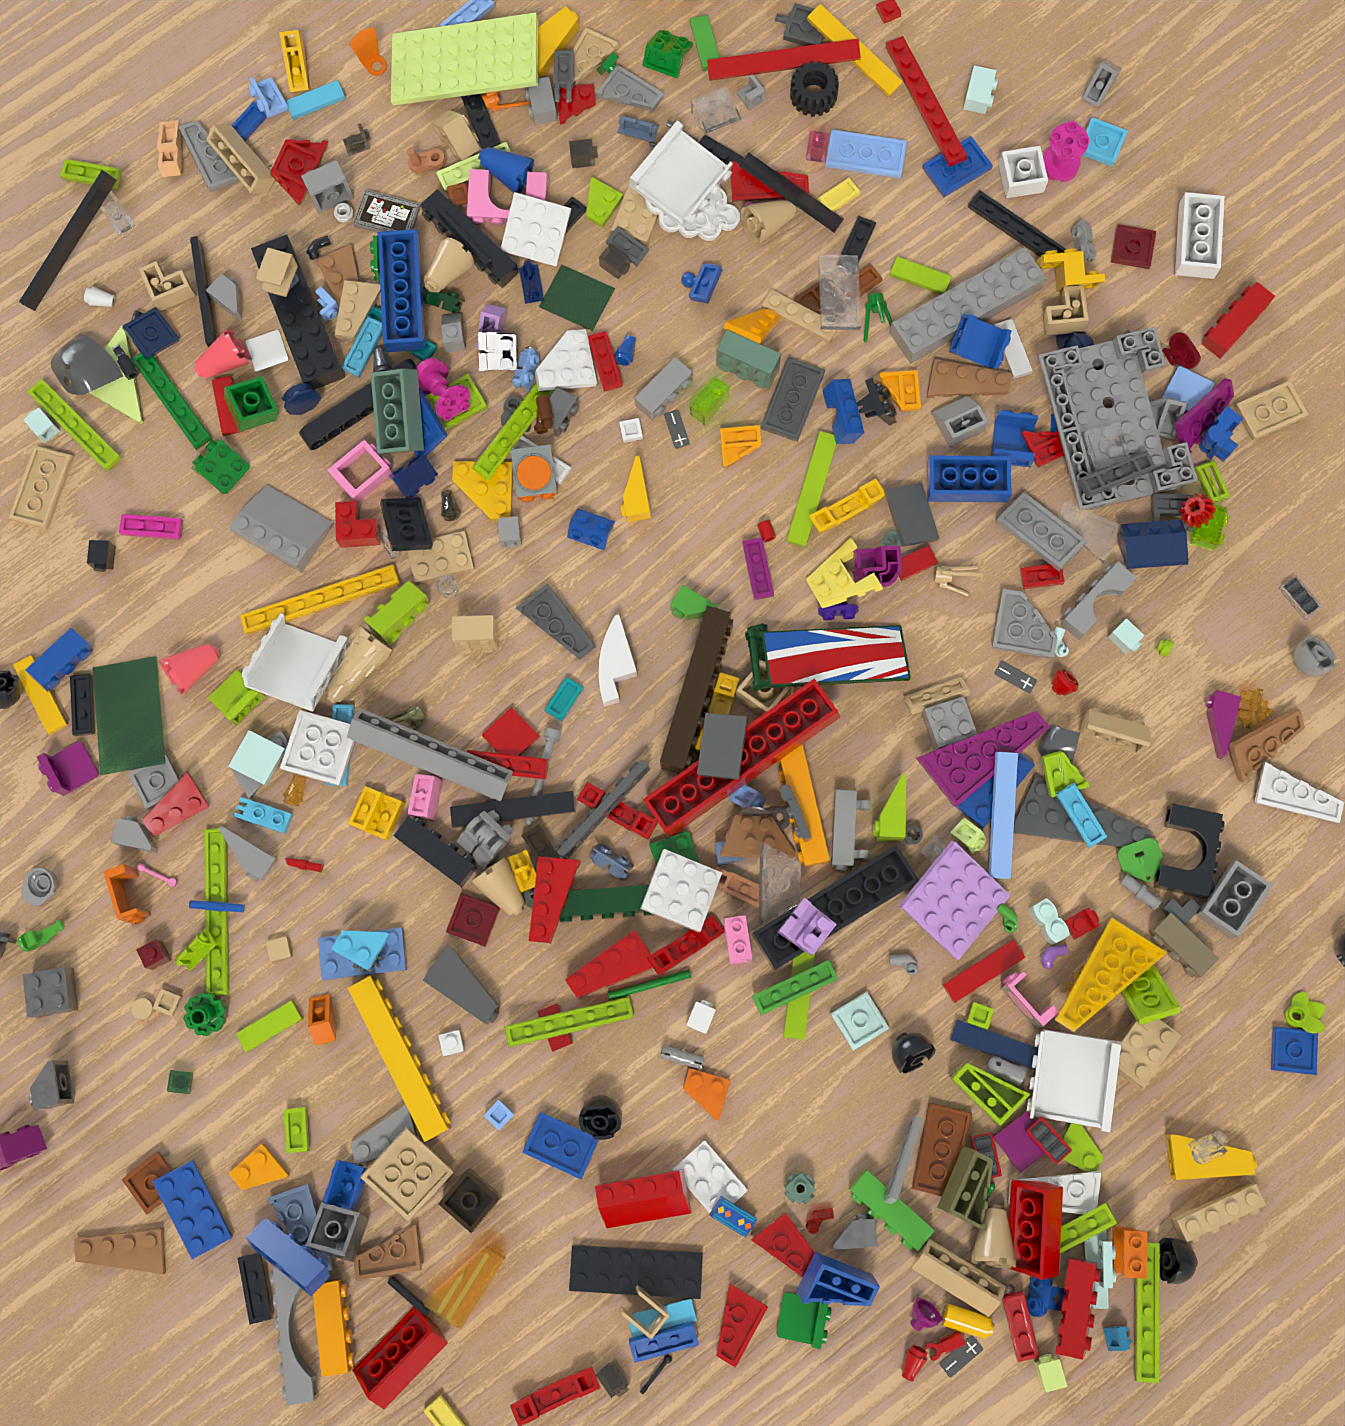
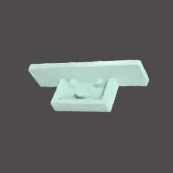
M1107 1230L1084 1242V1260L1098 1262L1097 1268L1101 1269L1099 1283L1095 1282L1094 1291L1098 1292L1097 1304L1092 1305V1309H1108V1288H1113V1283L1116 1282V1271L1112 1267V1259H1115L1116 1251L1115 1246H1112V1242L1107 1240Z

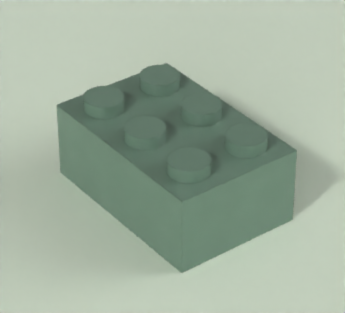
M726 330L716 349V366L720 370L732 372L742 380L752 381L759 388L765 387L770 389L780 370L781 353L729 330Z

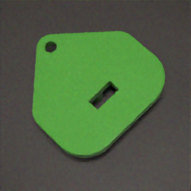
M1144 838L1143 840L1125 845L1119 849L1117 855L1120 866L1125 873L1145 882L1153 880L1163 859L1159 844L1152 838ZM1143 851V855L1135 857L1134 854Z

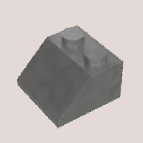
M51 1060L44 1066L30 1087L29 1102L33 1109H51L74 1103L68 1061Z
M321 1203L306 1246L330 1256L354 1262L369 1219L359 1212Z

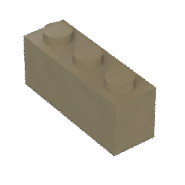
M1172 913L1166 914L1149 932L1153 936L1151 939L1158 946H1163L1168 951L1167 954L1175 962L1179 961L1184 966L1183 970L1190 977H1202L1219 959Z

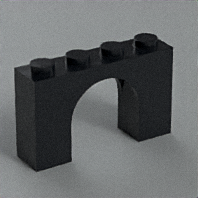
M1174 803L1167 807L1164 827L1185 831L1194 835L1201 844L1202 858L1198 866L1191 870L1160 865L1156 871L1153 888L1203 899L1210 896L1214 890L1213 874L1216 873L1218 862L1215 861L1216 854L1221 849L1219 836L1223 832L1225 822L1222 821L1223 814Z

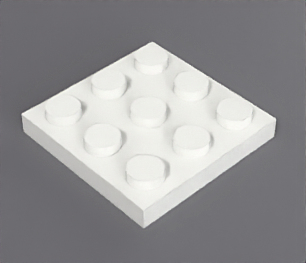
M514 192L501 250L557 266L571 208Z
M299 710L280 769L341 786L355 743L354 740L347 738L350 724Z
M663 849L640 909L700 932L722 872Z

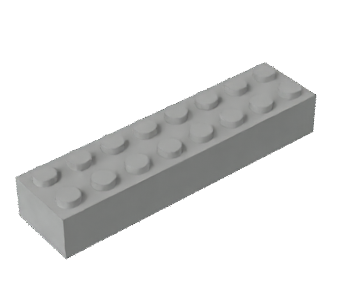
M1026 247L892 322L890 334L911 364L952 341L963 314L974 315L978 320L985 322L1041 290L1047 278Z

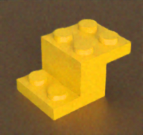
M1075 248L1067 249L1065 253H1057V250L1046 251L1045 255H1041L1035 261L1040 269L1055 268L1057 291H1063L1064 287L1084 285V289L1096 288L1105 282V273L1098 274V271L1086 272L1085 275L1083 251L1077 252Z

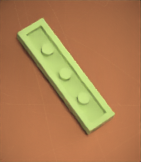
M507 142L493 147L511 152ZM479 154L436 172L444 192L447 191L446 188L448 186L468 182L469 169L486 170L480 165Z

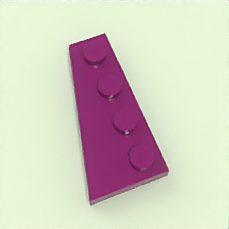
M1224 378L1175 423L1179 444L1187 442L1190 454L1192 452L1191 447L1194 444L1198 445L1202 439L1200 435L1213 424L1216 414L1220 415L1234 397L1231 379Z

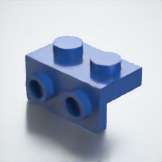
M577 509L569 523L567 537L605 550L607 539L614 528L615 521Z
M336 1160L325 1191L323 1203L356 1212L365 1183L360 1177L367 1168L348 1161Z

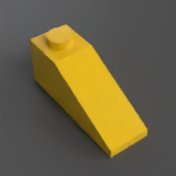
M299 30L279 32L290 92L309 90L302 32Z
M635 456L623 495L624 504L620 505L622 517L626 516L627 523L651 518L639 456Z

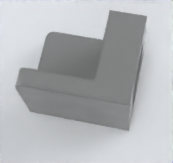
M752 74L749 76V84L738 90L737 96L746 108L751 110L765 101V90Z

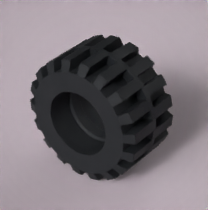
M810 61V64H802V68L798 67L796 73H793L790 100H792V105L796 106L798 112L803 111V115L806 116L811 114V117H815V114L822 116L823 112L828 113L830 108L835 106L839 81L833 68L829 69L830 65H822L820 61L818 63ZM816 85L821 87L823 91L813 93L805 88Z

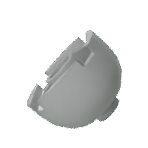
M1308 635L1294 650L1295 666L1299 672L1312 677L1323 676L1337 666V663L1334 664L1333 662L1336 656L1324 640L1319 642L1315 639L1317 636Z

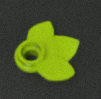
M1300 992L1292 998L1291 1007L1285 1012V1019L1293 1027H1301L1306 1032L1312 1034L1320 1033L1326 1029L1319 1020L1324 1014L1326 1006L1318 1002H1309L1307 993ZM1292 1014H1297L1299 1020L1293 1019Z

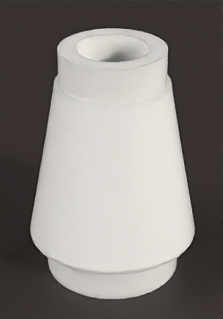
M94 286L86 288L84 302L88 303L89 306L114 307L116 299L114 295Z

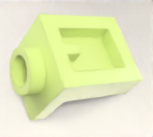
M963 818L950 832L955 839L968 848L971 854L981 850L985 845L986 837L983 831L966 818Z

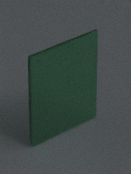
M561 264L539 308L593 331L615 288Z

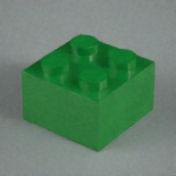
M263 376L225 387L224 400L239 432L277 420L278 409Z

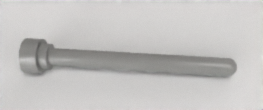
M545 728L546 744L542 758L549 759V764L554 743L556 744L557 740H560L561 731ZM536 779L531 796L541 794L544 779ZM526 818L525 824L531 825L534 818Z

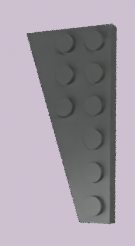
M1035 777L1014 821L1013 834L1083 843L1084 840L1057 796L1050 797L1046 781ZM1085 800L1107 835V838L1095 845L1121 848L1149 837L1150 830Z

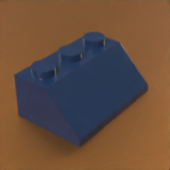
M1182 520L1121 524L1118 545L1127 569L1188 565L1187 532Z

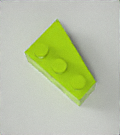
M410 581L391 595L392 599L385 606L380 604L377 607L379 611L371 618L367 615L363 619L368 627L388 645L400 637V632L405 627L408 628L412 625L416 615L423 613L430 602L428 597Z
M963 1063L949 1078L997 1126H1001L1030 1095L969 1063Z

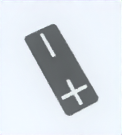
M679 410L665 413L664 417L675 449L690 445Z
M1004 661L999 663L994 672L996 676L1027 693H1031L1037 682L1035 678Z
M970 1336L965 1341L966 1345L955 1349L940 1362V1366L950 1378L983 1351L982 1346L974 1336Z

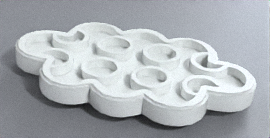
M721 188L715 196L711 195L708 198L709 203L703 210L699 209L696 213L698 216L691 225L688 223L685 228L681 227L645 199L647 209L651 213L659 215V225L663 230L667 232L679 231L686 238H693L698 235L705 241H712L720 235L721 230H733L740 221L739 210L735 206L727 204L726 193Z

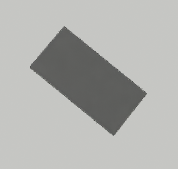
M788 357L762 422L761 429L798 442L824 377L825 370Z

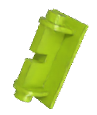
M208 928L202 933L197 934L196 939L181 954L176 956L175 963L178 966L186 965L187 969L191 972L217 945Z

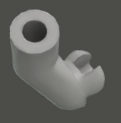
M889 955L890 965H901L912 976L918 973L919 966L910 955Z

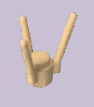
M976 565L937 567L935 583H940V588H947L956 593L969 596L968 592L951 586L947 582L951 583L952 576L982 577L983 573L962 571L978 569Z

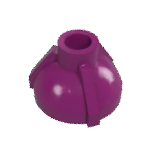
M918 1297L913 1303V1319L910 1321V1324L915 1330L921 1331L923 1327H935L943 1320L939 1311L929 1301Z

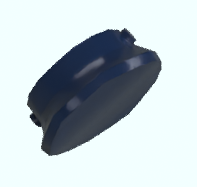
M302 383L289 388L284 393L282 400L285 401L284 408L290 415H303L316 407L321 396L320 393L313 389L312 385Z

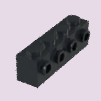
M408 816L393 836L462 888L477 869L473 865L475 860L466 853L464 856L457 853L456 851L459 848L450 841L447 844L441 841L442 835L434 829L430 832L425 829L426 823L418 817L412 819Z

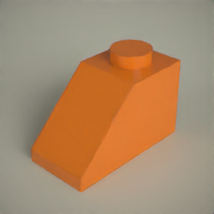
M330 994L309 998L308 1029L315 1045L336 1041V1022Z

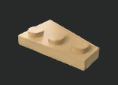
M344 280L334 334L336 338L356 340L368 313L375 306L378 295L381 294L380 284Z

